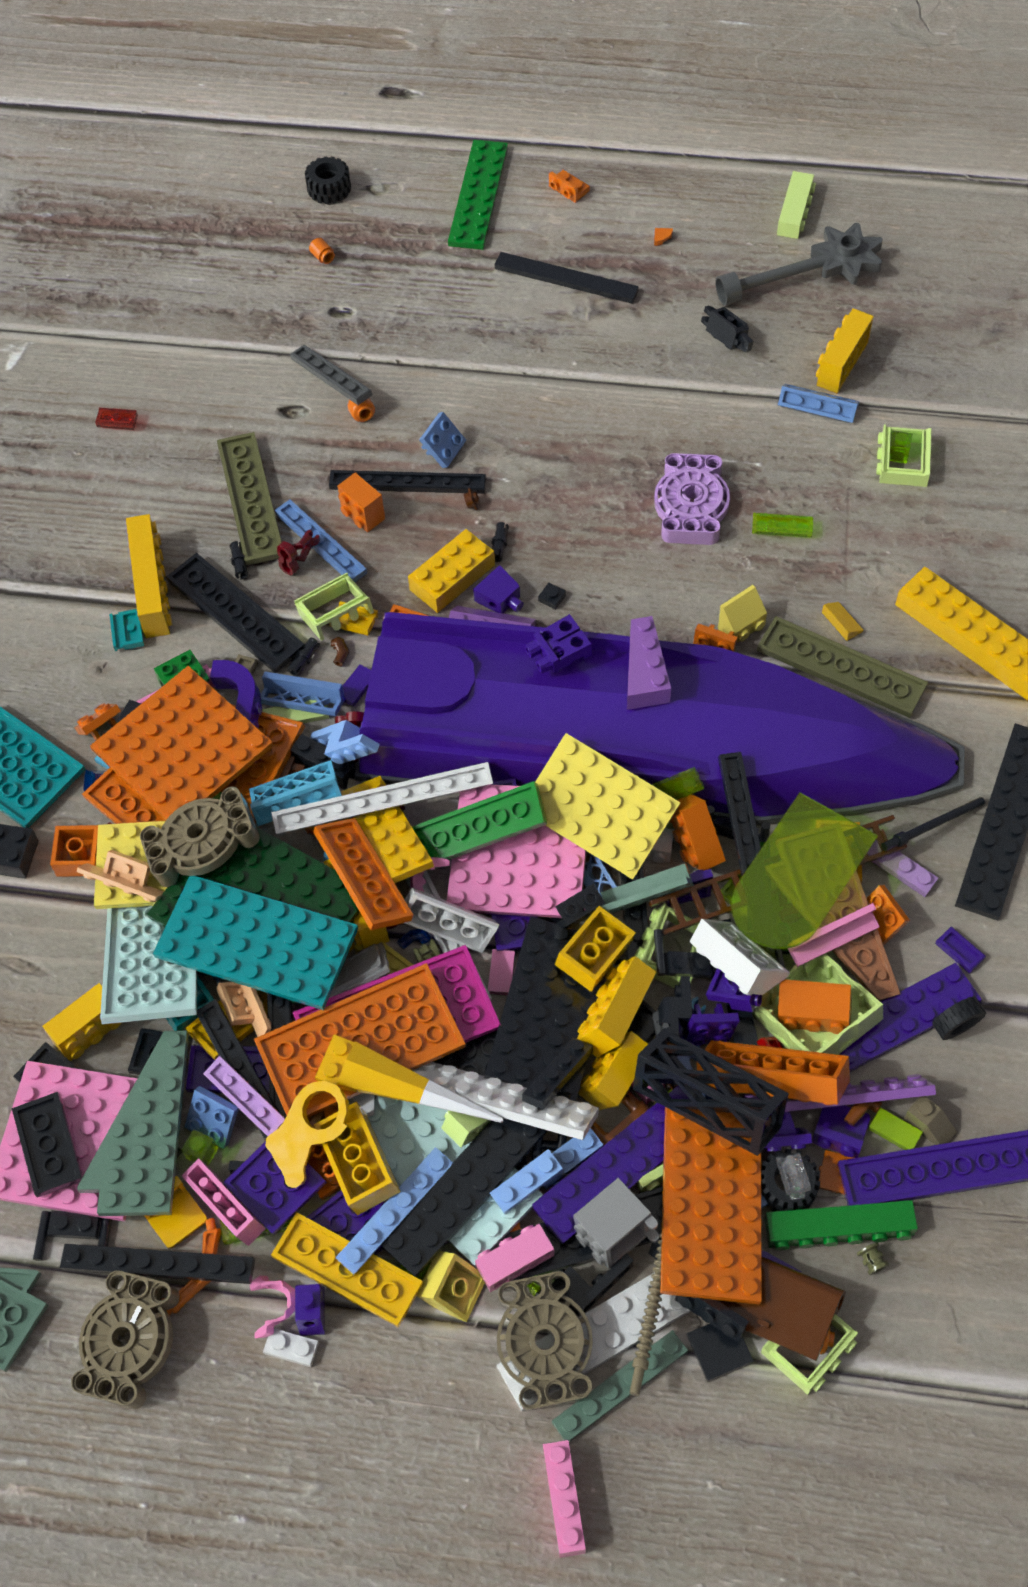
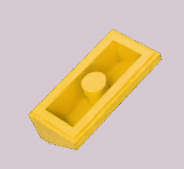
M839 602L823 605L822 614L846 641L864 631Z

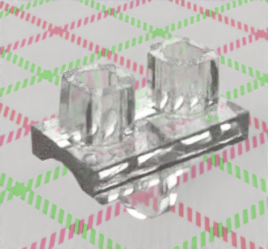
M800 1153L788 1155L786 1158L776 1157V1163L786 1194L790 1195L792 1200L804 1198L805 1192L811 1191V1185Z

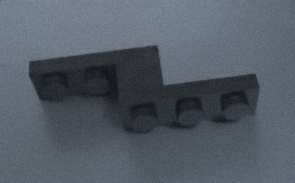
M652 1242L648 1253L655 1260H658L655 1257L659 1253L657 1251V1247H660L658 1242ZM685 1296L675 1297V1301L680 1303L682 1307L689 1309L701 1317L702 1320L722 1331L726 1336L733 1338L737 1342L743 1337L749 1321L718 1300Z
M626 1253L606 1274L600 1273L592 1281V1287L571 1266L566 1271L561 1269L560 1271L565 1273L570 1279V1287L565 1296L571 1298L586 1313L633 1267L634 1260ZM560 1278L554 1279V1282L551 1284L557 1291H561L566 1287L565 1282ZM541 1289L536 1293L535 1296L541 1293ZM570 1305L569 1307H570L578 1316H580L579 1313L577 1312V1310H575V1309Z

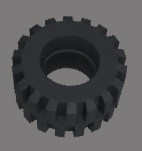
M324 156L323 158H317L316 161H312L310 165H307L305 180L308 195L312 197V200H318V203L334 204L348 196V193L351 191L349 168L344 161H341L340 158L335 159L333 156Z
M786 1149L785 1153H782L780 1150L776 1151L775 1155L770 1154L767 1157V1161L763 1162L761 1166V1193L768 1203L767 1206H771L770 1211L801 1210L812 1206L820 1187V1173L816 1171L817 1165L815 1162H809L810 1157L807 1154L803 1157L801 1156L802 1152L799 1150L796 1153H791L792 1149ZM780 1173H792L800 1179L802 1189L794 1193L785 1192L776 1185L774 1178Z

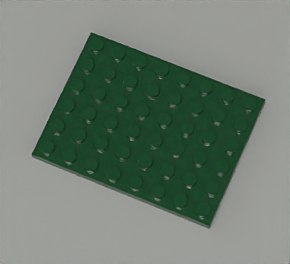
M258 827L260 839L255 846L245 848L238 844L233 855L223 865L203 875H196L197 877L353 923L360 912L336 870ZM179 874L176 883L166 888L160 900L156 901L147 913L149 919L166 927L189 876Z

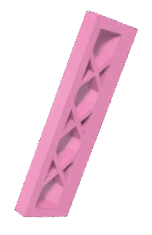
M872 903L791 942L787 948L797 967L878 929L880 926L872 913L876 910L875 905Z

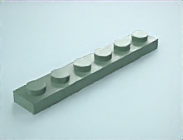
M673 1330L651 1346L652 1350L648 1351L650 1354V1358H647L649 1366L648 1370L644 1371L641 1388L688 1353L687 1348ZM633 1360L593 1389L587 1398L577 1401L552 1420L553 1426L564 1441H572L632 1395L629 1392L634 1373Z

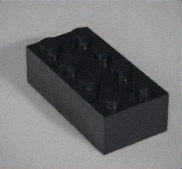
M0 824V875L27 878L39 842L33 829Z

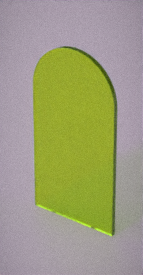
M799 793L734 889L731 911L736 925L746 937L764 947L788 949L805 943L818 930L878 835L806 795Z

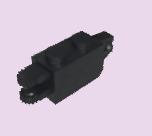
M705 306L704 312L708 316H702L701 322L706 326V331L713 338L718 339L725 347L731 350L738 348L744 352L751 351L754 341L748 336L749 327L747 323L725 307L716 309L713 306Z

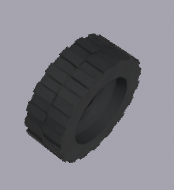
M975 996L968 997L939 1014L932 1022V1025L942 1040H948L975 1026L987 1013Z

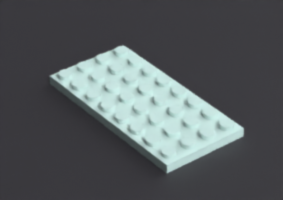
M153 906L107 909L100 1015L102 1024L197 1015V971L155 958L153 955L165 927L148 918L147 913Z
M378 1096L374 1100V1115L369 1116L368 1119L399 1187L435 1147L454 1162L471 1143L469 1142L465 1146L460 1147L441 1129L445 1121L444 1116L448 1110ZM515 1168L503 1182L516 1174L518 1170ZM536 1190L506 1214L503 1213L490 1195L449 1242L476 1267L475 1260L478 1259L477 1256L487 1249L492 1251L532 1209V1204L543 1194Z

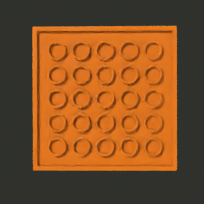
M189 666L90 745L92 751L164 820H167L174 811L188 802L216 796L274 746L267 736Z

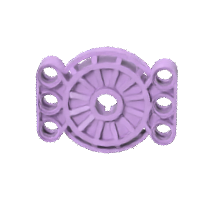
M673 453L666 457L665 475L659 480L654 494L655 509L658 516L663 520L661 531L663 541L667 543L713 545L718 542L720 534L719 522L727 514L730 502L729 488L721 478L722 459L719 456Z

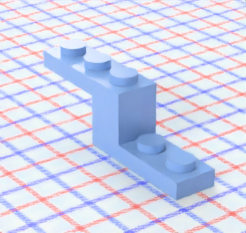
M347 720L314 731L310 736L312 740L326 746L324 754L337 764H343L375 753L380 745L363 734L359 735L360 728Z
M590 1128L583 1140L572 1138L553 1153L549 1149L491 1191L490 1195L503 1213L506 1214L540 1187L544 1186L547 1190L604 1145Z

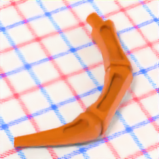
M210 1218L205 1220L207 1231L203 1232L202 1253L217 1254L222 1230L216 1228L215 1219ZM189 1280L178 1291L180 1295L178 1304L174 1308L166 1310L169 1316L172 1313H178L190 1299L211 1281Z

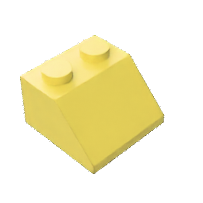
M751 585L720 606L718 630L728 634L730 631H733V636L738 637L737 643L746 640L751 633L760 631L766 624L767 611L754 585Z
M440 1251L432 1260L423 1279L424 1284L417 1297L430 1306L467 1322L485 1282L476 1268L455 1253Z

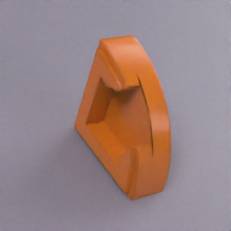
M655 228L654 246L662 245L663 242L671 239L673 228Z

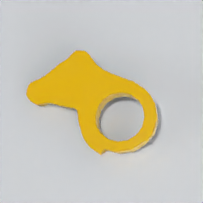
M318 1081L305 1086L294 1099L283 1124L266 1138L265 1146L271 1152L276 1164L282 1171L286 1185L291 1188H297L306 1181V1165L312 1145L334 1140L347 1127L350 1115L349 1101L340 1087L333 1083ZM321 1092H329L336 1098L339 1112L331 1126L318 1130L308 1121V1103L313 1096Z

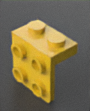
M175 1176L172 1215H144L169 1249L174 1248L199 1229L207 1220L206 1215L186 1190L178 1176Z

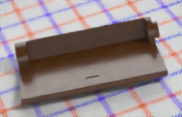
M761 1256L762 1302L758 1305L718 1301L749 1321L745 1331L817 1361L834 1315L839 1313L843 1305L846 1291Z

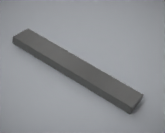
M306 345L301 346L290 354L293 361L357 405L373 395L371 389Z

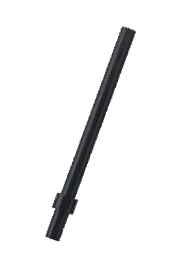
M979 797L907 832L901 831L895 834L892 839L881 843V848L883 851H887L896 846L901 847L907 844L909 840L984 805L985 800L983 797Z

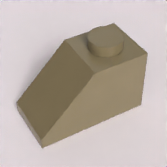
M920 1096L909 1108L904 1118L905 1122L923 1131L922 1135L934 1145L949 1143L957 1133L943 1110L926 1096Z

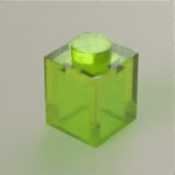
M892 432L889 461L907 464L913 433Z
M193 1129L181 1150L186 1159L195 1162L199 1158L209 1166L218 1150V1146L213 1138Z

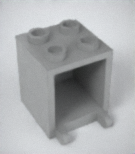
M619 1178L573 1215L577 1240L584 1247L588 1245L593 1251L592 1256L600 1265L604 1263L609 1269L646 1237L654 1243L659 1241V1234L655 1230L658 1227L657 1220Z

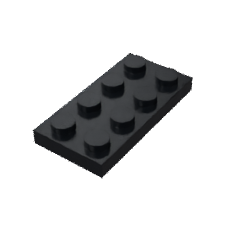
M55 1092L11 1108L34 1195L38 1198L80 1182L83 1176L60 1094Z

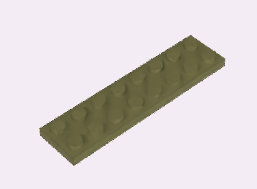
M251 432L217 440L246 566L278 559L277 546L281 543V538L255 433Z
M777 616L774 617L757 646L758 652L908 718L911 717L928 685V682Z

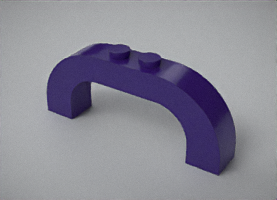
M213 660L210 679L215 688L237 690L236 709L259 729L258 717L262 713L261 694L251 673L237 662Z

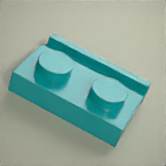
M137 609L118 612L116 615L109 614L115 652L122 648L126 650L144 646L143 631Z

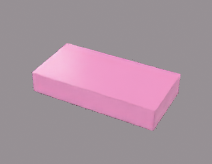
M492 950L488 983L490 994L508 995L513 978L515 951Z

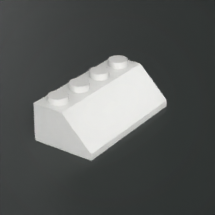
M414 888L410 889L405 898V902L413 913L412 921L405 922L406 924L457 944L466 945L468 948L481 953L499 927V924L493 919Z
M701 919L690 940V943L696 947V951L699 954L706 956L712 966L722 970L725 973L724 976L728 980L735 982L739 986V990L746 995H763L790 974L788 970L732 922Z

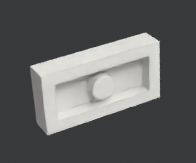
M274 1328L273 1335L267 1338L263 1353L312 1367L319 1342Z

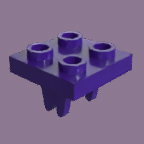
M716 1003L714 1014H701L699 1004H694L692 1016L683 1033V1039L696 1046L709 1044L711 1040L729 1042L739 1023L738 1013H724L722 1004Z
M785 1112L782 1128L765 1148H767V1151H780L782 1146L790 1145L792 1149L805 1148L806 1144L812 1143V1136L804 1127L795 1128L791 1114Z

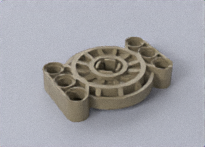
M236 787L226 788L222 792L220 800L204 798L188 802L174 811L161 829L150 825L145 827L140 833V840L150 871L163 887H170L175 884L179 874L196 876L211 872L223 865L233 855L238 844L245 848H251L260 839L248 803Z
M114 1271L106 1279V1288L111 1295L105 1297L93 1307L82 1325L79 1337V1354L85 1368L73 1375L71 1386L75 1392L84 1396L130 1409H138L144 1405L147 1397L146 1391L141 1384L149 1381L160 1371L170 1354L173 1342V1326L166 1310L172 1309L178 1304L180 1295L176 1288L163 1281L123 1271ZM124 1279L123 1286L118 1289L119 1282ZM146 1285L145 1292L140 1295L139 1292L141 1287ZM168 1290L167 1298L161 1300L162 1294ZM130 1332L129 1342L122 1347L121 1341L117 1340L118 1336L123 1337L126 1333ZM89 1378V1385L84 1389V1382ZM112 1384L111 1392L106 1395V1388ZM134 1390L133 1399L128 1401L129 1393Z
M561 1271L509 1281L502 1284L498 1291L499 1302L508 1309L504 1312L498 1326L496 1337L497 1352L501 1364L507 1373L516 1382L524 1386L519 1394V1403L523 1409L528 1411L587 1398L592 1390L591 1380L586 1375L581 1374L591 1356L593 1345L592 1329L581 1307L571 1298L565 1296L570 1287V1279ZM556 1278H560L565 1282L566 1287L561 1291L555 1290L551 1285V1282ZM532 1283L538 1284L541 1288V1293L537 1296H531L527 1292V1287ZM511 1288L516 1292L517 1296L513 1301H506L502 1293L504 1290ZM570 1305L577 1310L581 1318L578 1319L576 1314L569 1308ZM512 1310L516 1311L514 1315L510 1313ZM507 1319L510 1322L507 1326L506 1334L501 1335L502 1327ZM584 1323L588 1332V1340L584 1339V1332L581 1326ZM542 1330L554 1337V1345L550 1349L542 1350L535 1343L536 1335ZM501 1341L506 1343L508 1356L505 1358L501 1350ZM588 1346L587 1356L584 1362L579 1359L583 1352V1347ZM511 1362L514 1368L520 1373L519 1377L511 1371V1369L507 1365L508 1363ZM575 1366L580 1368L577 1372L573 1370ZM526 1377L530 1379V1381L526 1382L523 1379ZM583 1380L587 1384V1391L584 1394H578L574 1391L573 1384L575 1381ZM557 1385L562 1389V1397L560 1399L554 1400L549 1397L548 1389L551 1386ZM525 1392H535L538 1397L537 1402L533 1405L526 1404L523 1400Z

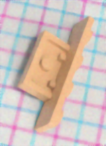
M114 850L108 851L104 869L89 863L77 867V872L84 874L83 876L87 879L100 880L108 887L121 888L123 892L131 895H140L149 902L160 900L164 892L147 885L150 874L147 862Z
M235 982L218 984L216 989L231 1026L252 1024L257 1037L270 1032L271 1021L266 1016L263 1002L259 999L256 989Z

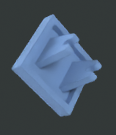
M440 412L419 441L423 444L421 448L427 449L426 454L432 455L442 468H446L462 448L466 439L446 414Z
M199 1086L194 1090L184 1128L224 1149L229 1145L239 1108Z

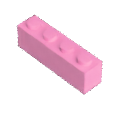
M199 1158L182 1175L184 1180L230 1231L246 1245L250 1246L266 1229L251 1211L225 1186L220 1177Z
M569 1441L543 1444L559 1556L563 1558L586 1554Z

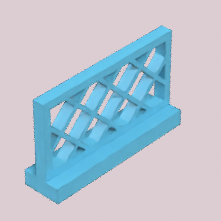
M331 760L249 789L251 797L250 806L258 826L273 821L271 812L342 796Z

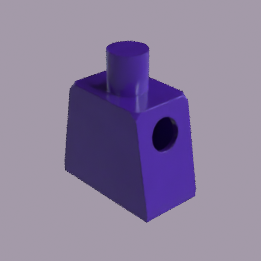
M500 565L473 589L474 601L494 612L504 613L509 608L519 612L524 605V602L519 599V584Z
M321 1284L295 1286V1321L300 1336L325 1335V1287ZM305 1322H314V1324L307 1325Z

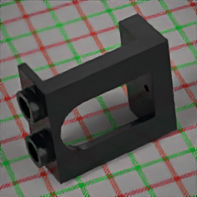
M593 883L555 906L561 918H549V920L564 928L590 913L598 906L603 905L605 901Z

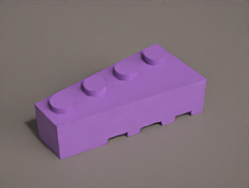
M653 617L631 619L627 710L670 703L671 686Z

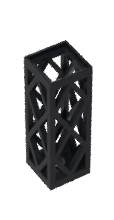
M664 1029L637 1057L633 1090L757 1156L782 1128L789 1093ZM676 1056H694L704 1071L687 1069ZM712 1064L728 1071L729 1073L718 1072ZM662 1083L678 1085L689 1099H672ZM707 1084H714L717 1090ZM730 1084H748L759 1100L741 1098ZM767 1092L770 1093V1094H772V1095H774L773 1098H771V1097L767 1094ZM703 1094H705V1095H707V1096H709V1097H711V1098H713V1099H706ZM689 1109L700 1110L706 1118L692 1112ZM716 1112L732 1113L745 1128H726ZM743 1138H752V1139H751V1142H749V1141H747V1140H745V1139H743Z

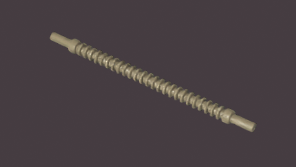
M662 1240L658 1241L660 1247H657V1251L659 1253L655 1255L658 1260L654 1261L656 1267L652 1270L655 1274L651 1275L653 1281H650V1285L652 1287L648 1289L650 1294L647 1295V1299L649 1301L645 1303L648 1308L644 1309L646 1315L642 1319L645 1322L641 1323L643 1329L639 1331L642 1336L638 1337L640 1343L636 1345L639 1350L635 1352L637 1357L633 1359L632 1364L634 1373L629 1393L635 1396L640 1395L644 1371L648 1370L649 1361L647 1358H650L648 1351L652 1350L650 1344L653 1343L651 1337L655 1336V1333L652 1331L656 1329L654 1323L658 1322L655 1316L659 1315L657 1309L661 1307L658 1302L662 1301L660 1297L662 1295L660 1294Z

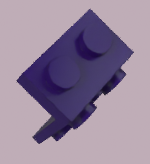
M845 1105L823 1107L812 1143L821 1148L839 1152L846 1157L858 1158L870 1121V1115L866 1113L853 1127L844 1121L851 1107Z

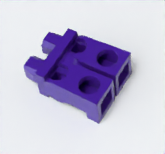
M570 614L544 628L541 632L534 633V640L525 645L526 653L530 658L541 654L542 657L535 661L540 673L552 670L555 674L560 669L567 667L582 657L586 659L592 656L591 642L583 631L580 630V627Z

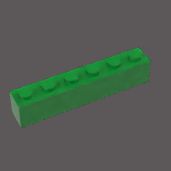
M913 1200L766 1212L764 1219L768 1248H775L778 1251L787 1250L790 1246H799L802 1249L814 1247V1244L823 1243L827 1247L836 1246L839 1244L838 1242H848V1244L855 1245L862 1243L863 1240H873V1242L879 1243L887 1241V1238L896 1237L897 1240L903 1241L911 1239L918 1230Z

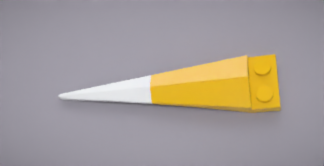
M333 1035L315 1076V1080L333 1083L343 1090L382 1096L499 1123L503 1122L502 1117L358 1042H352L337 1035Z

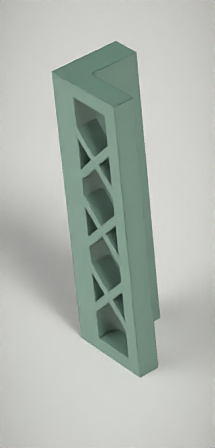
M684 863L601 892L602 898L605 901L601 907L610 914L694 886L688 866Z

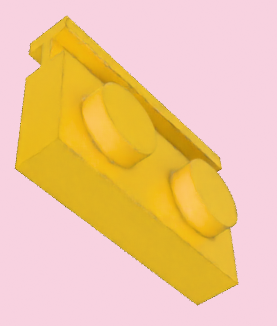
M340 601L338 607L345 604L346 602ZM359 606L356 608L359 615L356 621H353L348 613L339 617L340 629L368 636L375 623V619L378 618V610H374V613L370 614L365 607Z

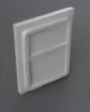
M382 942L373 944L345 959L330 997L369 983L390 972L386 950Z

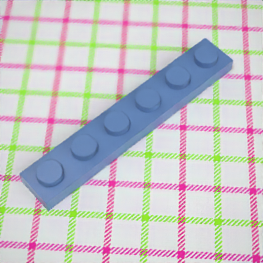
M289 499L275 510L276 516L300 538L308 530L313 531L312 538L319 535L320 542L313 546L312 549L341 575L348 573V576L356 582L367 574V569L293 501Z

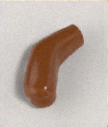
M882 1102L854 1104L844 1118V1121L854 1127L869 1109L877 1113L882 1106Z

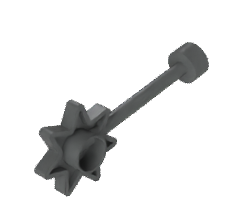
M854 223L844 233L826 226L824 230L825 242L811 246V258L742 279H739L735 272L717 276L715 285L718 298L723 306L733 304L742 300V291L820 267H823V278L839 274L845 276L851 284L855 285L858 282L860 271L880 272L882 260L876 253L881 250L883 239L881 237H863L859 223Z

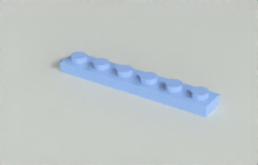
M435 1147L399 1187L401 1192L392 1196L383 1204L336 1256V1259L355 1275L451 1167L453 1162Z

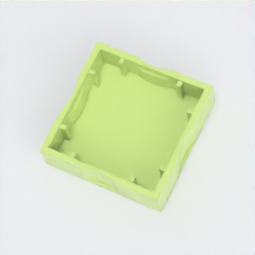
M827 954L819 956L799 967L795 964L789 971L790 974L786 979L851 985V1024L842 1032L834 1034L825 1031L810 1032L802 1029L787 1030L778 1020L779 984L762 995L761 1005L759 1007L756 1006L752 1012V1016L787 1049L839 1055L883 1020V1004L861 984L852 980L842 970L841 966Z

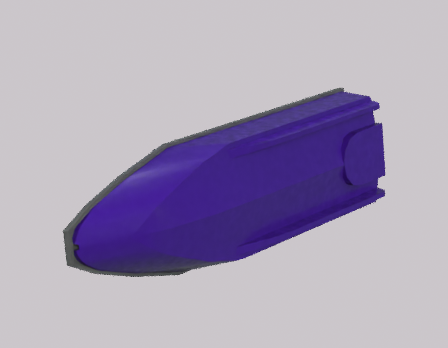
M386 612L383 616L381 635L378 636L365 698L363 722H361L359 735L363 734L380 745L377 752L358 758L354 775L355 780L368 781L381 776L386 784H395L488 762L493 782L515 778L516 786H522L533 781L536 782L563 736L567 733L674 799L689 792L705 800L707 806L711 805L715 808L714 819H716L717 816L730 818L718 756L720 754L741 752L756 824H762L767 821L771 824H776L778 822L853 815L909 805L960 790L964 785L965 747L920 723L861 700L851 698L776 664L724 648L659 640L671 686L670 703L627 710L630 636L583 631L592 644V656L586 659L582 657L567 667L560 669L555 674L552 670L540 673L535 661L542 657L541 654L530 658L526 653L525 645L533 641V634L538 631L541 632L544 627Z

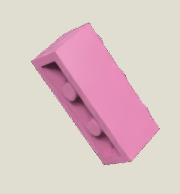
M540 1224L525 1227L521 1230L519 1236L513 1239L508 1237L501 1241L496 1249L492 1251L487 1249L477 1256L478 1259L475 1260L476 1268L490 1293L498 1289L502 1284L517 1278L555 1256L554 1248Z

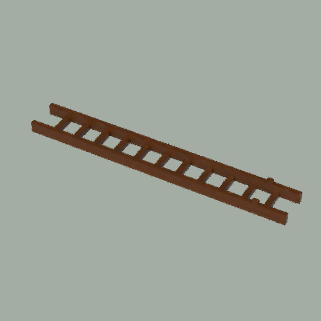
M894 815L843 832L844 838L853 837L862 858L853 862L855 867L907 848V844L901 847L896 846L887 851H883L881 848V843L888 839L884 830H880L879 826L892 822L895 819ZM872 829L882 851L868 856L859 833ZM780 856L764 860V867L779 863L781 861ZM740 869L651 900L649 902L650 907L670 901L679 924L664 929L663 936L699 924L701 919L710 920L746 907L745 891L738 877L741 875ZM732 879L741 902L727 907L718 883ZM711 886L720 910L706 914L697 891ZM779 889L770 891L771 897L782 894ZM691 893L700 917L686 922L677 898Z

